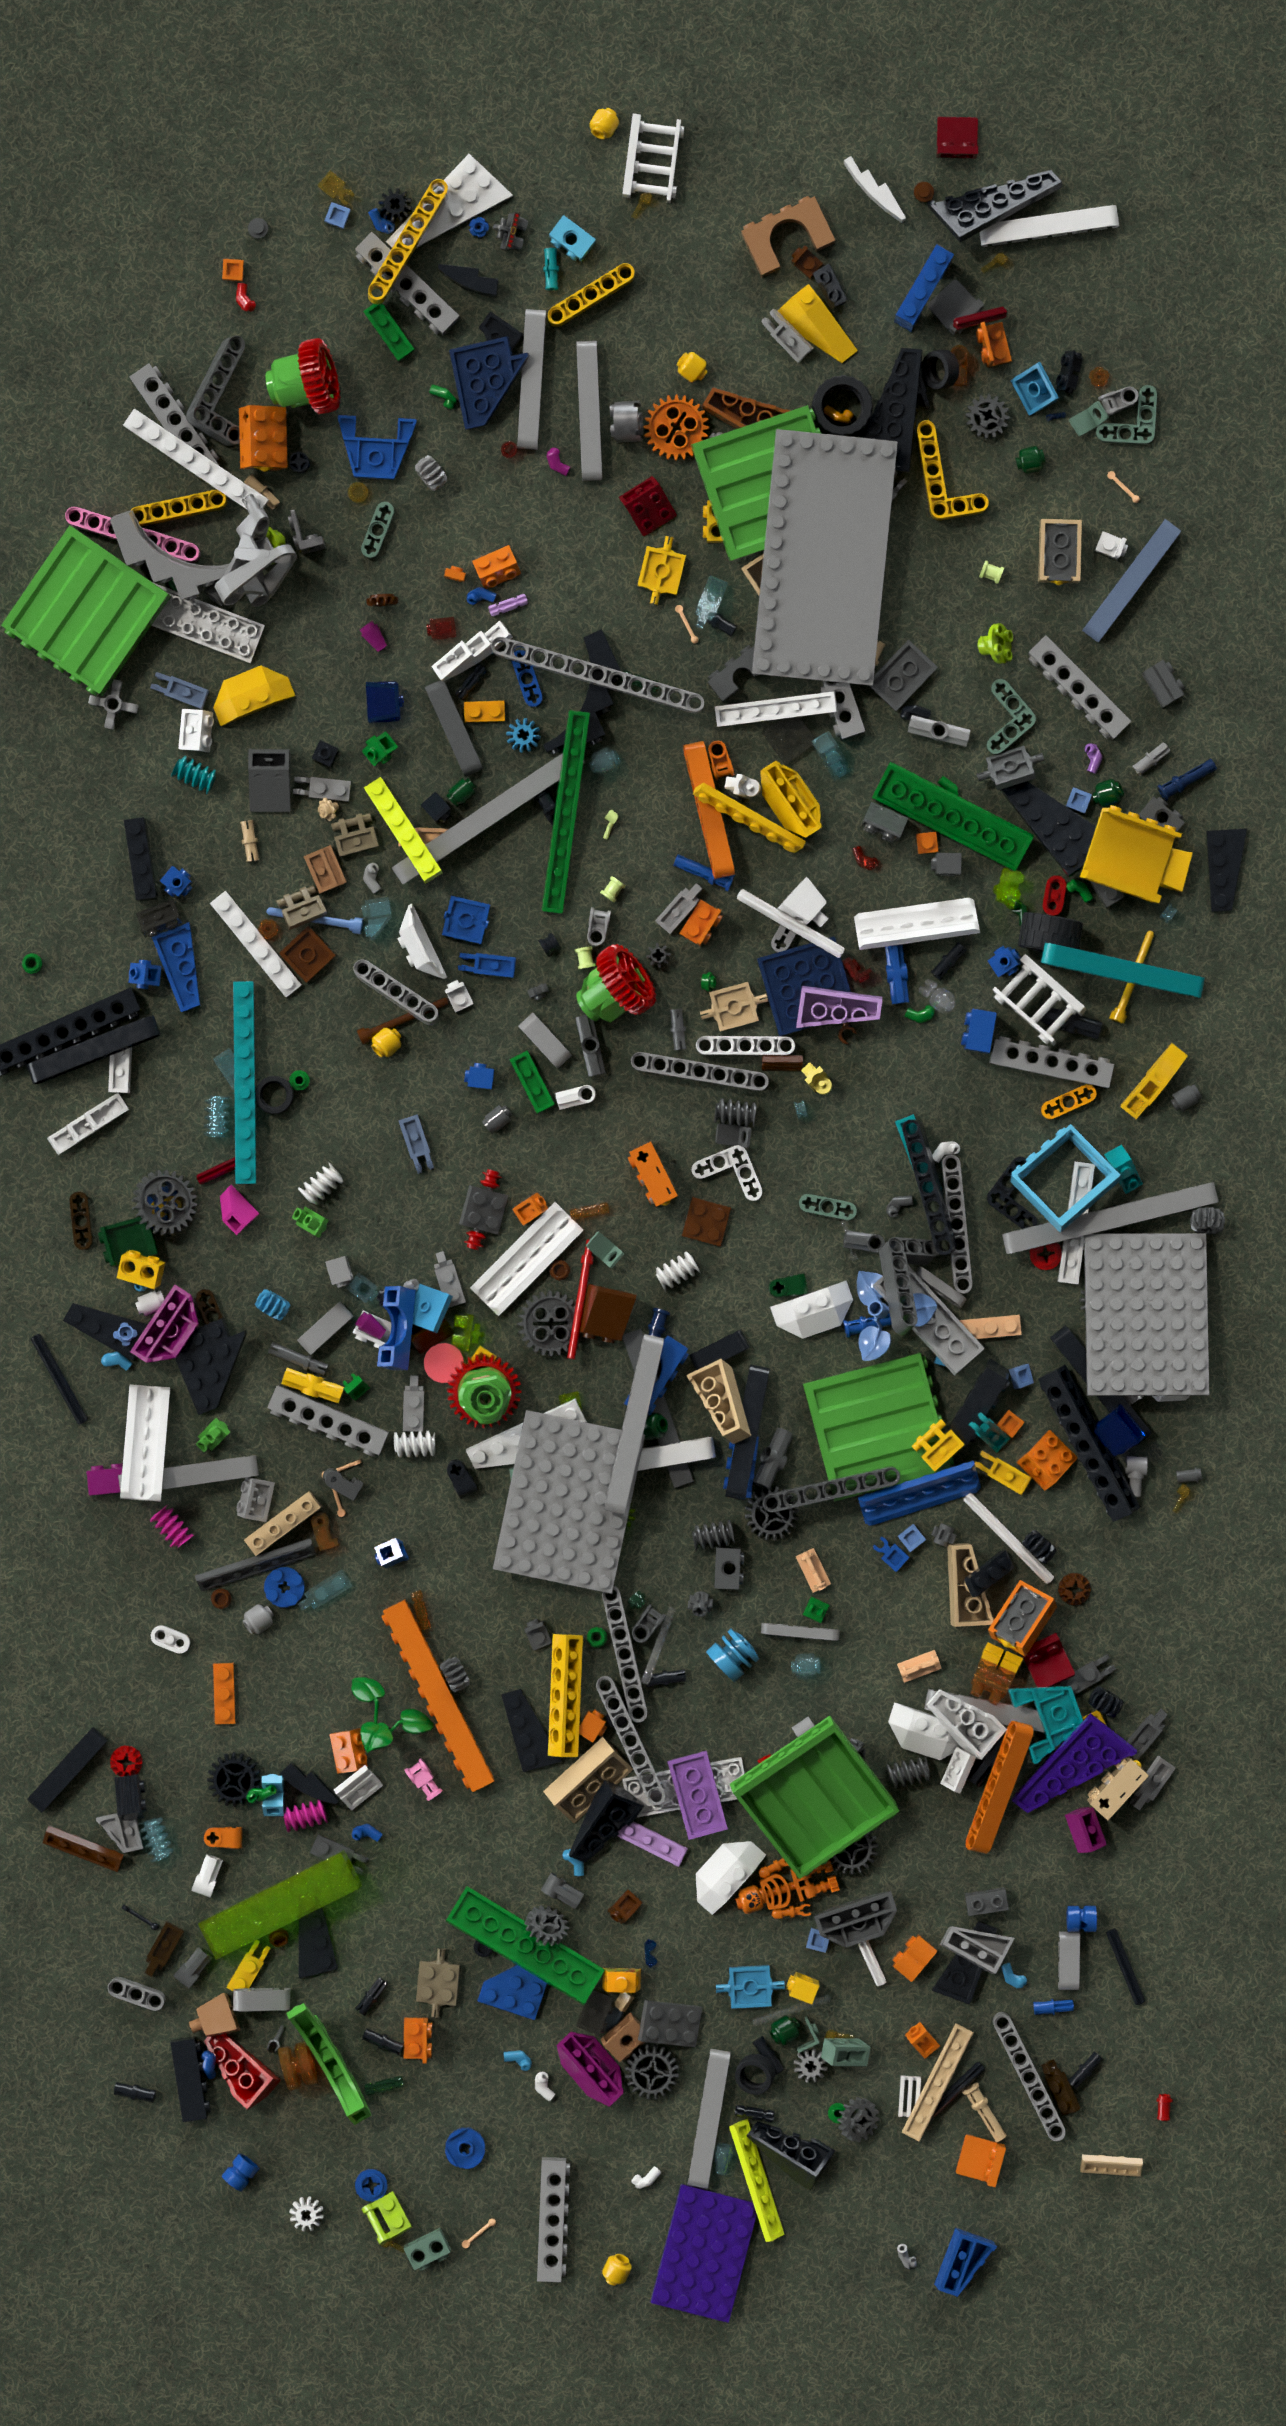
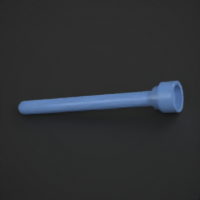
M269 907L267 914L283 917V909ZM323 916L311 921L313 923L349 928V931L355 934H361L363 918L357 917L345 920Z

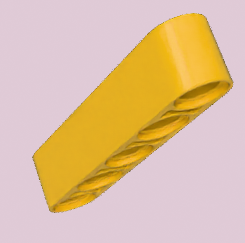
M623 263L556 304L548 312L549 323L554 327H560L625 287L634 279V268L628 263ZM624 269L631 272V276L627 279L620 276V272ZM611 280L614 286L611 289H605L603 282ZM588 291H595L597 293V297L593 300L587 299L585 295ZM576 301L580 307L578 310L572 311L568 307L569 303ZM560 312L563 317L560 321H554L551 318L552 314Z
M211 490L141 505L131 510H133L134 514L137 512L144 514L143 520L138 522L143 527L221 510L227 504V497L218 490ZM216 495L223 497V501L219 505H215L212 502L213 497ZM196 499L203 501V506L200 509L193 508V502ZM180 503L183 505L181 513L173 512L175 504ZM156 508L164 510L163 515L159 518L153 515Z

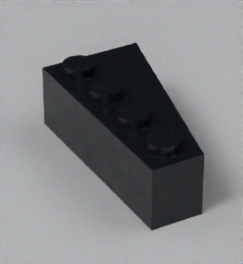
M990 1358L986 1363L985 1371L980 1373L974 1384V1389L970 1390L964 1400V1405L960 1407L947 1429V1432L951 1429L966 1447L969 1442L973 1443L978 1436L969 1424L975 1422L980 1426L985 1423L979 1419L978 1414L981 1412L989 1418L987 1413L990 1408L994 1410L1000 1400L997 1398L999 1393H1004L1010 1384L1007 1381L1010 1373L1009 1369Z

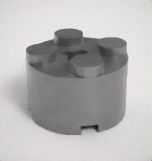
M622 401L610 405V416L614 420V424L610 426L611 437H614L617 443L642 441L640 435H643L642 412L638 413V407H641L640 401Z

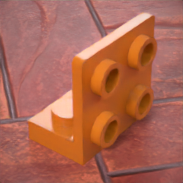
M985 322L980 323L976 337L978 344L982 343L983 346L981 351L983 363H987L989 368L1012 362L1003 323L999 322L985 326Z
M700 899L679 934L698 946H701L702 943L706 945L712 935L709 932L712 926L717 927L723 917L720 915L721 910Z
M1048 1430L1032 1449L1016 1463L1046 1491L1077 1460V1456L1051 1430Z
M404 2017V2059H423L422 2063L427 2064L428 2058H431L432 2043H428V2038H431L432 2023H428V2018Z
M966 2134L956 2167V2174L985 2181L988 2186L996 2187L1006 2151L1005 2144Z

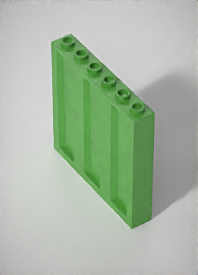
M808 405L691 445L729 561L764 550L776 429L821 434L819 428L815 429L813 421L816 420L813 409H809Z
M69 525L1 626L6 628L4 632L13 639L16 636L22 640L20 644L31 650L32 647L38 651L37 656L46 662L48 659L55 663L53 667L62 673L66 670L70 673L71 676L69 678L77 684L81 682L88 686L86 688L87 691L95 696L98 693L103 696L167 604L171 595L128 565L126 566L124 562Z
M916 1353L803 1383L828 1480L892 1466L900 1473L899 1482L895 1484L898 1485L905 1481H911L924 1475L942 1471L943 1469H949L954 1465L953 1458L950 1457L934 1472L921 1457L926 1450L922 1447L916 1452L912 1448V1445L920 1435L923 1436L931 1429L930 1426L933 1423L936 1424L942 1419L941 1414L937 1415L935 1407H938L936 1395H932L930 1391L933 1383L931 1376H926L925 1368H928L925 1356L921 1357V1353ZM935 1435L927 1443L932 1447L940 1438ZM887 1471L885 1479L887 1481H894L896 1478L895 1471ZM868 1475L865 1483L868 1486H873L876 1483V1477ZM853 1479L848 1480L845 1484L847 1490H854L857 1486L856 1481ZM829 1484L833 1495L836 1493L837 1487L835 1484ZM886 1487L879 1488V1489H874V1490H870V1491H866V1492H861V1493H857V1494H852V1495H848V1496H843V1497L835 1498V1499H833V1500H834V1502H835V1501H839V1500H842V1499L854 1497V1496H857V1495L869 1493V1492H872V1491L884 1489V1488H886Z
M828 1716L730 1783L733 1794L799 1879L810 1875L815 1868L826 1864L834 1855L842 1853L846 1847L854 1842H858L865 1834L876 1830L881 1823L887 1819H892L899 1812L894 1799L831 1716Z

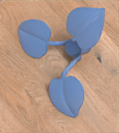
M859 1271L857 1277L859 1299L864 1305L868 1306L869 1314L874 1316V1321L878 1325V1328L874 1326L866 1327L859 1336L862 1360L872 1361L883 1356L891 1345V1335L886 1331H882L880 1319L888 1315L889 1307L882 1303L880 1298L883 1297L873 1287L874 1283L882 1275ZM915 1293L913 1296L918 1318L915 1327H921L932 1319L937 1310V1303L930 1296Z

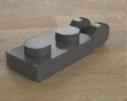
M1106 1654L1094 1662L1091 1661L1075 1670L1074 1677L1059 1684L1060 1686L1072 1687L1075 1695L1103 1679L1104 1676L1113 1672L1116 1668L1112 1665L1101 1672L1098 1671L1096 1666L1108 1661L1110 1658Z
M318 1834L310 1851L311 1854L358 1874H362L364 1870L350 1864L351 1858L353 1857L362 1863H367L369 1858L356 1853L355 1850Z

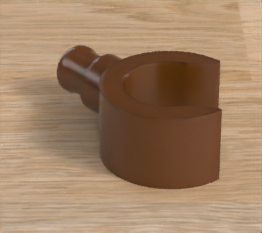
M850 1022L842 1023L843 1027L840 1029L838 1037L841 1042L848 1044L842 1038V1032L845 1029H849L854 1034L857 1033L851 1027Z

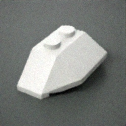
M413 904L408 905L399 930L401 937L397 939L402 949L407 948L409 955L406 958L410 966H415L417 970L442 979L447 978Z
M843 1281L771 1306L770 1308L778 1327L803 1339L841 1326L853 1298L847 1281Z
M894 1702L888 1722L901 1748L938 1760L953 1754L956 1747L961 1748L935 1715Z
M751 1841L723 1843L696 1873L697 1902L713 1915L748 1879L766 1854Z

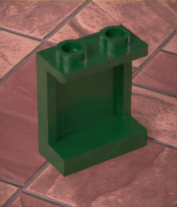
M141 1217L100 1227L101 1232H98L100 1243L104 1244L106 1251L103 1252L106 1264L110 1263V1266L119 1265L121 1255L129 1250L138 1251L146 1257L159 1254L152 1227L146 1230V1222L140 1225Z

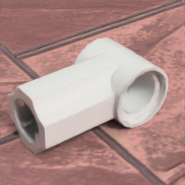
M590 1085L555 1093L559 1110L590 1103L595 1100L597 1095L595 1088ZM585 1088H589L592 1091V1097L589 1100H585L582 1097V1091Z
M206 1855L201 1871L197 1875L192 1887L193 1892L211 1898L223 1861L222 1859Z

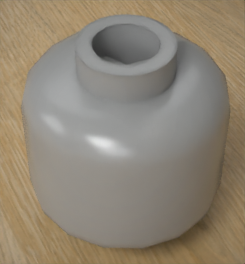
M257 1604L245 1612L243 1624L251 1634H261L272 1626L273 1620L271 1617L274 1615L268 1606L263 1607Z

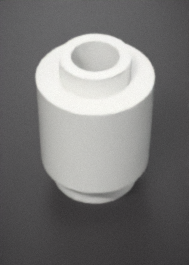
M161 1290L138 1297V1302L135 1304L139 1314L144 1313V1316L157 1312L164 1301Z

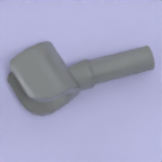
M417 1279L406 1281L403 1287L418 1290L419 1282Z

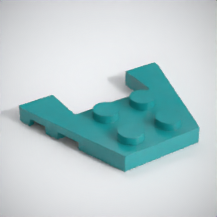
M1070 1686L1008 1689L1013 1707L1016 1708L1031 1701H1034L1046 1739L1029 1745L1028 1750L1034 1764H1037L1045 1755L1051 1753L1056 1746L1065 1741L1083 1722L1072 1687Z

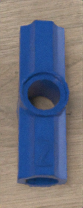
M903 945L885 946L887 982L890 986L892 1004L908 1003V974L906 963H904Z

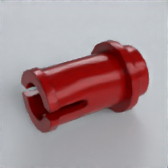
M1159 2094V2098L1156 2099L1158 2102L1157 2119L1168 2121L1170 2120V2103L1173 2100L1169 2094Z

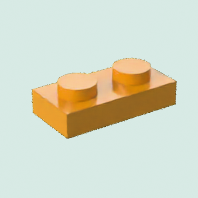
M505 701L464 702L465 723L505 721Z

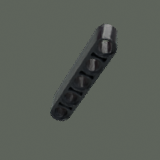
M92 1727L27 1800L42 1813L108 1739L96 1728Z

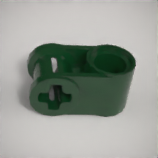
M798 1274L772 1280L768 1286L769 1293L774 1297L808 1294L806 1275ZM776 1282H778L779 1285H783V1289L780 1290V1294H777L776 1290L773 1291V1287L776 1286Z

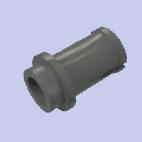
M1194 1467L1192 1470L1176 1471L1178 1484L1193 1481L1198 1483V1481L1202 1480L1201 1468L1197 1469Z

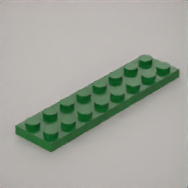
M892 762L889 763L872 796L873 799L1014 871L1018 868L1034 837L1033 834Z
M466 1886L446 1919V1922L582 2005L586 2003L605 1971L562 1943L559 1945L555 1943L554 1946H551L549 1943L544 1946L541 1940L537 1943L536 1937H530L531 1931H526L528 1925L524 1924V1920Z

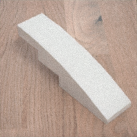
M851 156L845 159L844 165L863 191L885 212L899 222H904L906 217L886 183L878 187L869 170L861 173Z
M499 621L485 634L480 631L467 643L463 641L458 643L431 667L440 680L445 681L462 673L492 654L491 643L496 637L511 639L513 636L505 625ZM501 641L497 642L495 644V650H498L505 643Z
M117 1093L47 1139L56 1153L60 1155L129 1109L119 1093Z

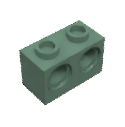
M824 2038L821 2058L831 2066H867L871 2047L859 2038Z
M441 2228L404 2245L403 2248L413 2269L419 2268L420 2271L431 2266L430 2262L436 2259L438 2262L446 2259L451 2252V2248ZM440 2242L443 2248L436 2251L432 2248V2243ZM422 2251L425 2257L420 2260L416 2259L414 2252Z

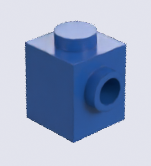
M475 1063L474 1067L470 1066V1069L465 1071L464 1082H468V1087L492 1089L494 1069L486 1068L487 1064Z

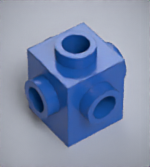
M173 865L160 880L166 886L164 890L172 897L177 895L179 898L182 895L185 897L191 891L192 887L190 885L193 883L189 880L191 877L189 873L183 868L179 871ZM176 880H180L179 886H175Z
M1004 946L994 951L995 956L987 960L998 977H1002L1005 974H1008V976L1014 974L1019 970L1017 966L1022 964L1019 960L1021 959L1019 952L1011 947L1005 949Z
M148 960L130 963L128 983L137 984L136 988L148 989L149 985L160 986L161 966L151 965V961Z

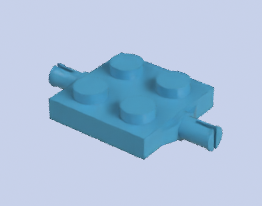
M769 1965L729 1967L730 1978L728 1984H716V1993L728 1992L731 1998V2009L772 2006L771 1995L773 1990L785 1989L784 1981L772 1982Z

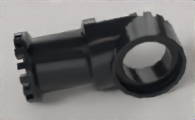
M547 788L533 799L539 802L544 810L543 814L553 826L552 816L555 814L556 802L550 795L549 788Z

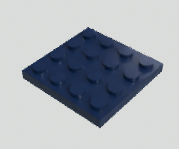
M835 936L828 938L837 943ZM814 943L757 958L779 1036L814 1027L796 1028L802 986L851 992L841 957L834 956Z

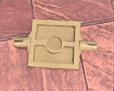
M748 982L709 992L712 1002L711 1009L700 1011V1015L707 1014L701 1016L702 1020L714 1017L719 1031L759 1021L756 1012L757 1004L768 1002L767 998L762 999L767 997V995L763 994L754 997Z

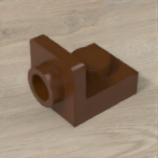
M806 246L802 249L800 247L797 248L791 256L793 257L792 264L808 279L823 265Z
M627 1889L607 1911L614 1921L623 1924L638 1909L642 1902Z

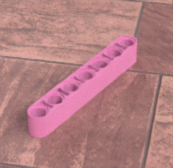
M71 507L66 511L65 518L71 526L117 540L115 534L109 533V527L112 525L110 517L78 507ZM73 512L80 513V519L77 522L70 520ZM93 518H98L100 521L99 526L96 528H91L89 525L90 520ZM142 528L148 537H157L156 545L173 557L188 563H195L199 560L201 553L195 544ZM170 542L177 544V549L174 552H168L166 549ZM190 548L196 550V555L193 558L186 557V551Z

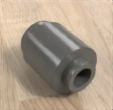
M1193 1084L1191 1086L1187 1085L1172 1094L1173 1099L1170 1101L1176 1111L1180 1109L1183 1112L1197 1104L1202 1096Z
M499 1104L484 1116L485 1119L482 1123L492 1134L495 1131L498 1132L512 1121L510 1116L513 1114L506 1105L502 1107Z

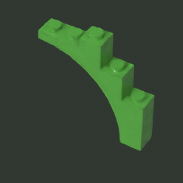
M304 2003L295 2006L286 2014L320 2064L346 2116L354 2125L370 2117L372 2114L354 2076L347 2069L339 2050L331 2042L322 2021L317 2015H313Z

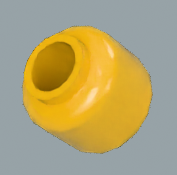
M610 108L598 109L589 123L591 133L599 139L610 138L619 125L616 112Z
M695 352L684 353L676 364L678 366V373L689 382H694L697 379L701 381L707 373L705 369L706 361Z
M383 1028L372 1038L371 1047L378 1056L390 1057L400 1049L401 1035L394 1028L392 1030Z
M615 2254L607 2259L602 2270L607 2283L617 2285L626 2282L632 2269L629 2259L622 2254Z

